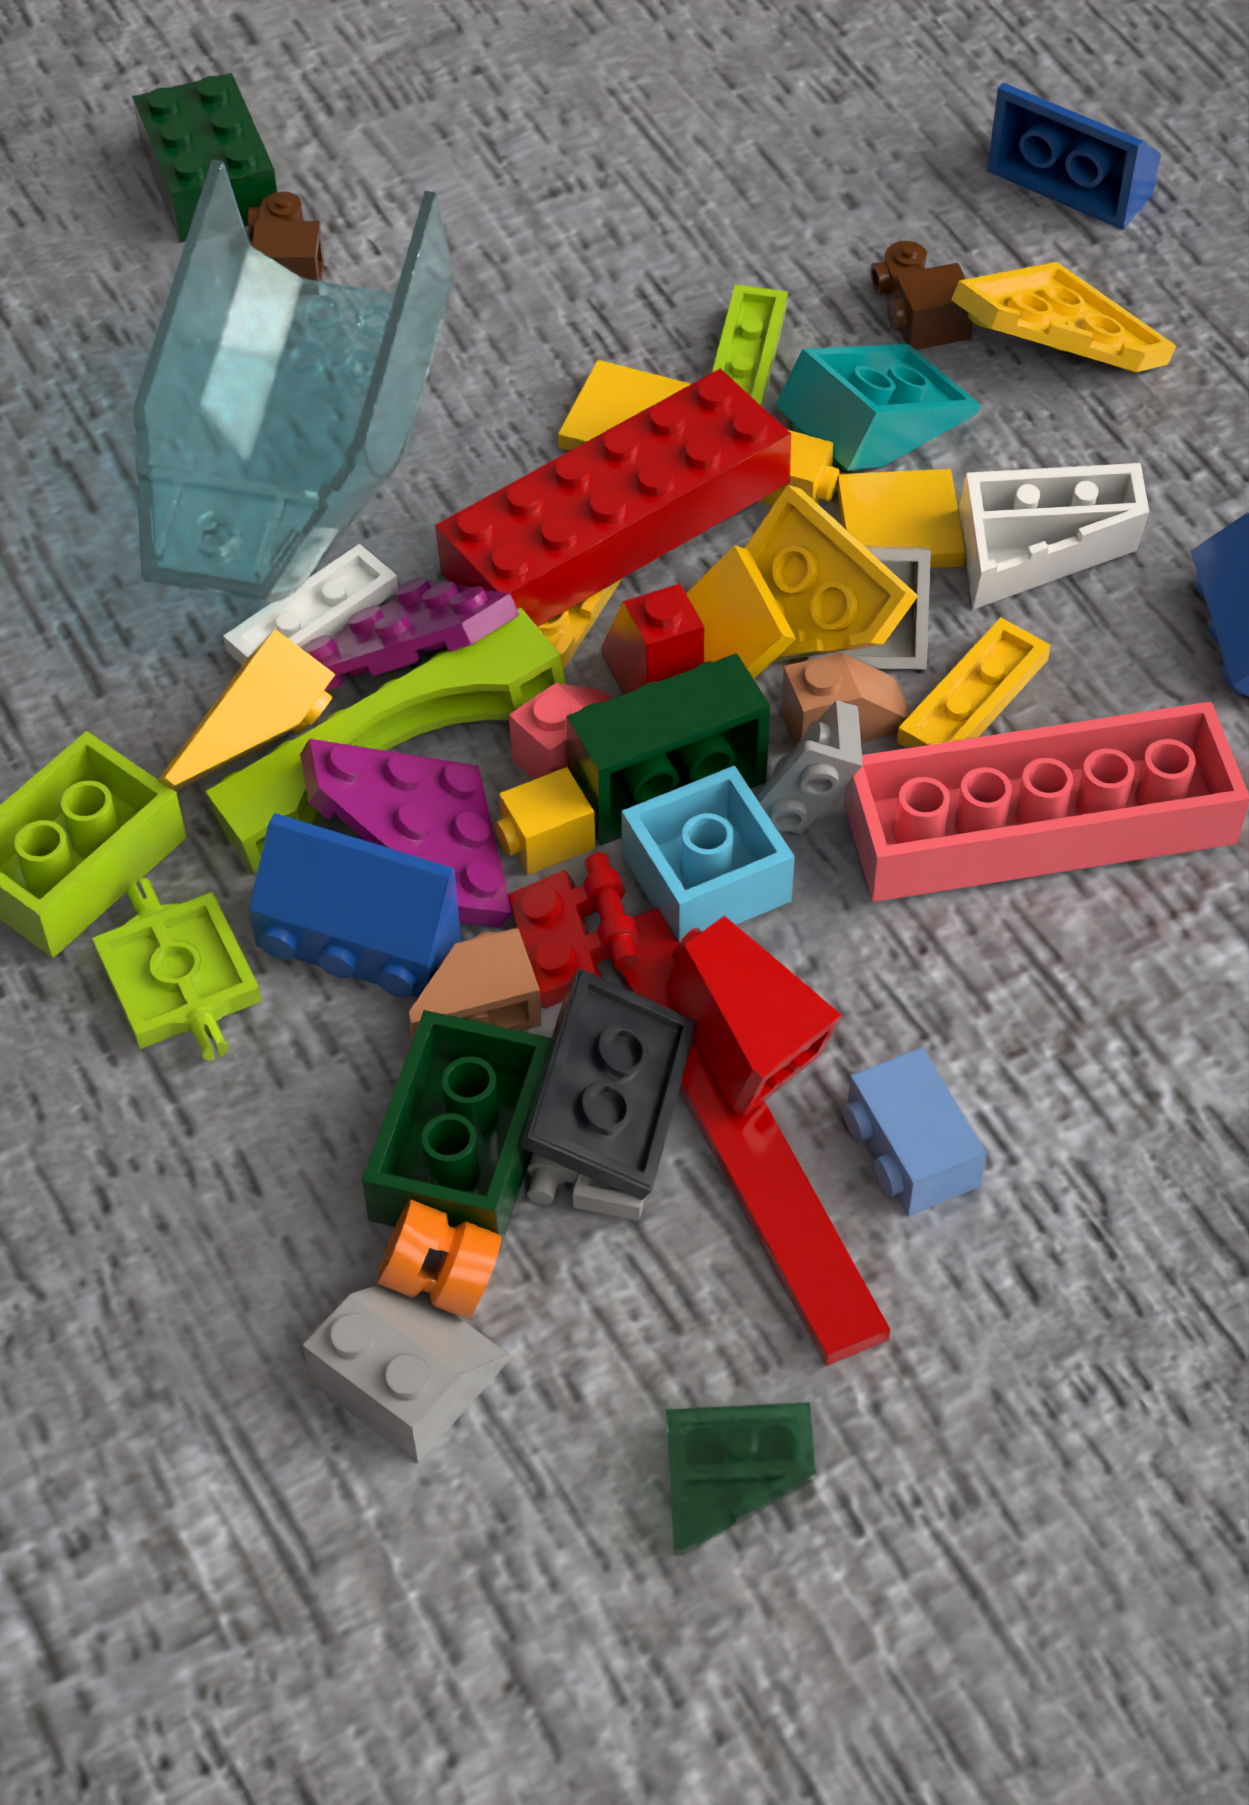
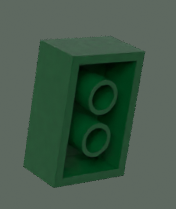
M233 74L208 76L199 81L169 88H157L148 93L132 96L141 146L180 243L247 227L249 207H260L265 197L277 192L274 167Z
M737 653L716 661L701 663L692 670L659 682L646 683L635 691L602 703L589 704L580 711L566 716L568 769L594 810L595 838L600 846L622 838L621 811L732 766L737 768L750 789L766 783L771 705Z
M423 1010L362 1178L368 1220L395 1227L406 1203L411 1199L446 1213L449 1226L453 1228L466 1221L502 1235L501 1249L532 1152L519 1147L552 1038Z

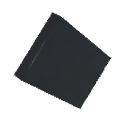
M578 968L569 979L519 1147L643 1200L653 1189L698 1021Z

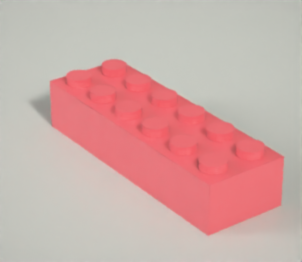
M1212 701L862 755L863 766L845 785L843 801L872 902L1234 845L1238 843L1249 805V794Z

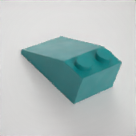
M909 344L802 349L775 407L792 421L791 426L796 432L833 442V464L846 471H856L857 469L886 466L975 416L981 404Z

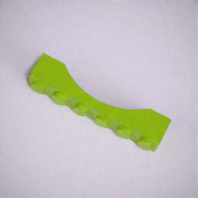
M522 608L517 609L520 615L470 646L451 652L448 649L438 652L425 664L399 679L388 681L370 696L347 709L333 713L322 724L294 740L280 744L272 753L241 771L230 773L220 783L206 790L205 792L220 828L253 874L257 875L268 824L274 813L312 825H317L319 818L322 816L321 813L309 804L300 753L309 738L387 751L419 734L452 724L482 720H509L510 713L554 683L566 684L560 653Z

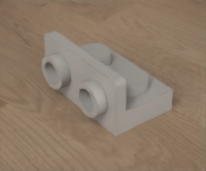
M835 700L818 721H813L809 725L803 739L790 754L783 756L778 761L772 779L756 796V799L777 830L801 835L863 766L858 706Z

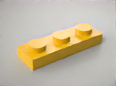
M1000 617L899 726L897 743L905 748L979 737L1048 661L1051 645Z

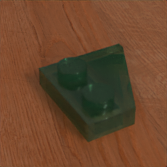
M810 1402L666 1409L665 1419L674 1556L685 1555L815 1480L816 1466Z

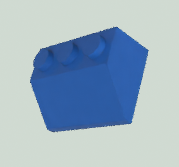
M1003 82L997 89L987 172L1124 230L1153 196L1161 154L1141 139Z
M1247 512L1192 549L1191 555L1198 574L1194 577V584L1200 596L1206 601L1211 619L1207 622L1208 630L1214 641L1220 646L1225 664L1221 667L1223 678L1235 694L1239 696L1245 694L1249 697V513Z
M273 814L268 824L249 907L256 946L263 948L267 953L279 959L289 960L295 958L320 966L329 974L339 978L354 977L379 985L385 991L395 996H414L419 998L456 943L462 942L454 868L280 814Z

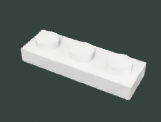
M358 544L223 635L226 652L243 665L251 652L274 629L300 648L315 638L324 635H331L333 637L349 626L347 621L352 615L365 608L378 606L394 595L396 589L399 588L397 574L362 545Z

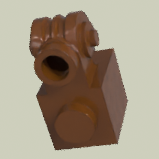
M285 191L275 192L265 197L260 207H249L248 231L249 237L253 241L252 243H244L243 268L245 276H253L257 298H320L324 254L320 222L304 221L301 199L294 193Z
M899 241L886 249L883 260L871 264L870 276L876 295H887L889 299L887 313L890 326L893 331H900L906 344H909L915 350L971 339L973 322L969 319L968 312L951 300L959 280L966 279L958 262L925 269L926 249L913 241Z

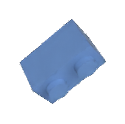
M923 1047L851 1075L848 1104L843 1106V1116L847 1128L856 1142H866L875 1158L873 1161L874 1171L882 1190L889 1197L896 1195L908 1216L980 1187L987 1153Z

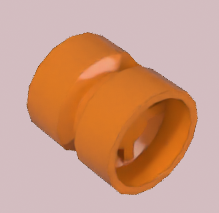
M409 1199L396 1223L377 1274L376 1284L412 1298L422 1291L428 1292L432 1306L469 1320L477 1308L492 1274L499 1253L502 1235L466 1221L453 1228L449 1226L446 1213ZM429 1248L442 1250L435 1268L424 1262Z

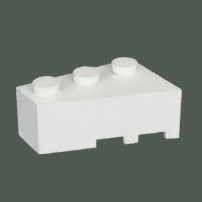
M1141 463L966 473L959 506V516L966 550L965 561L972 609L974 610L1137 551L1149 515Z

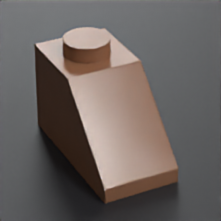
M842 652L784 666L781 713L795 746L803 739L809 725L813 721H818L835 700L858 706L861 743L898 734L899 726L911 715L894 677Z
M518 928L499 933H481L471 940L456 943L408 1012L412 1040L423 1010L518 1031L542 1026L540 989Z

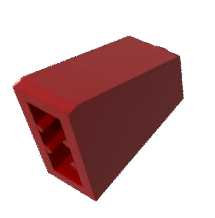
M680 583L623 601L602 644V655L623 695L637 690L646 683L665 680L692 670L697 665L704 663L705 626Z
M725 915L704 931L697 927L690 930L679 941L672 953V957L677 962L665 987L679 1013L698 1021L693 1039L730 1108L741 1119L821 1056L842 1014Z

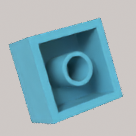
M735 766L621 811L622 857L654 909L659 908L678 943L693 928L697 927L704 931L724 915L737 925L792 902L795 856Z

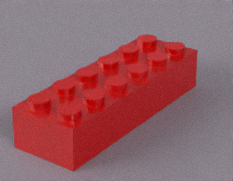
M719 368L436 524L435 531L441 574L448 581H453L457 585L469 587L482 586L487 590L510 593L516 608H522L534 624L539 627L789 484L791 433Z

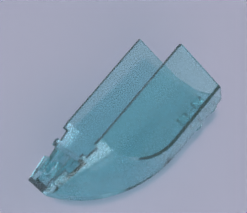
M211 160L133 405V420L137 432L138 456H135L136 474L139 479L140 506H138L141 576L144 581L270 603L284 600L295 593L306 582L352 522L395 471L412 433L454 282L436 192H424L396 293L302 279L250 246L224 162L221 160Z

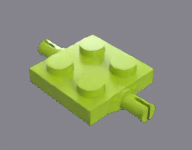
M139 879L145 899H143L134 880L127 886L126 894L130 898L137 915L123 926L95 936L92 940L136 1042L141 1050L181 1033L192 1032L204 1060H215L209 1038L219 1058H221L228 1052L229 1045L225 1041L217 1021L224 1016L262 1002L256 979L213 892H210L184 903L161 905L153 889V884L149 879Z

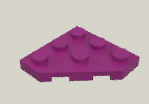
M419 577L397 588L395 591L397 597L382 607L371 606L352 615L347 621L349 627L333 637L331 635H324L315 638L303 645L301 649L335 674L324 689L328 691L341 687L344 682L341 676L343 673L358 675L370 670L372 676L416 663L419 659L416 650L419 649L422 651H433L447 646L448 651L451 652L470 646L520 614L510 593L487 590L482 586L469 587L457 585L453 581L438 582L428 580L426 577Z
M309 738L300 753L308 801L311 806L328 820L336 814L362 837L361 840L453 867L460 923L499 928L504 926L512 915V908L478 765Z

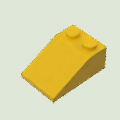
M274 629L251 652L158 780L176 792L277 742L291 730L299 735L307 725L311 726L331 701L333 696L324 689L335 674Z

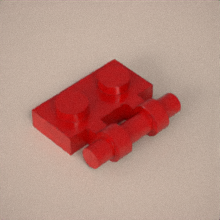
M593 853L585 859L584 864L588 877L583 885L576 887L567 871L563 870L508 894L516 926L521 934L540 989V1002L545 1008L563 1001L569 979L578 968L602 978L598 965L601 961L612 957L615 968L618 970L631 969L640 961L635 946L640 939L636 924L631 916L626 915L621 900L625 895L621 875L617 870L612 869L606 853ZM598 911L601 923L596 931L589 933L585 916Z

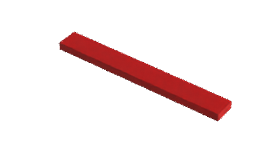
M655 908L632 917L640 938L635 945L640 960L639 963L631 969L618 970L615 968L612 957L609 959L625 989L679 1013L665 987L677 962L672 957V953L678 942L659 908ZM693 1039L679 1090L826 1366L888 1341L891 1330L766 1102H762L743 1119L734 1113Z

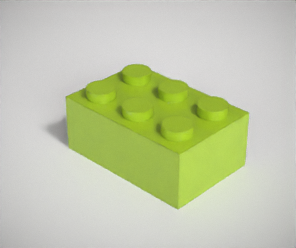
M88 731L84 732L0 804V920L48 956L54 958L126 893V888L132 881L135 880L137 883L140 878H143L187 838L177 793Z

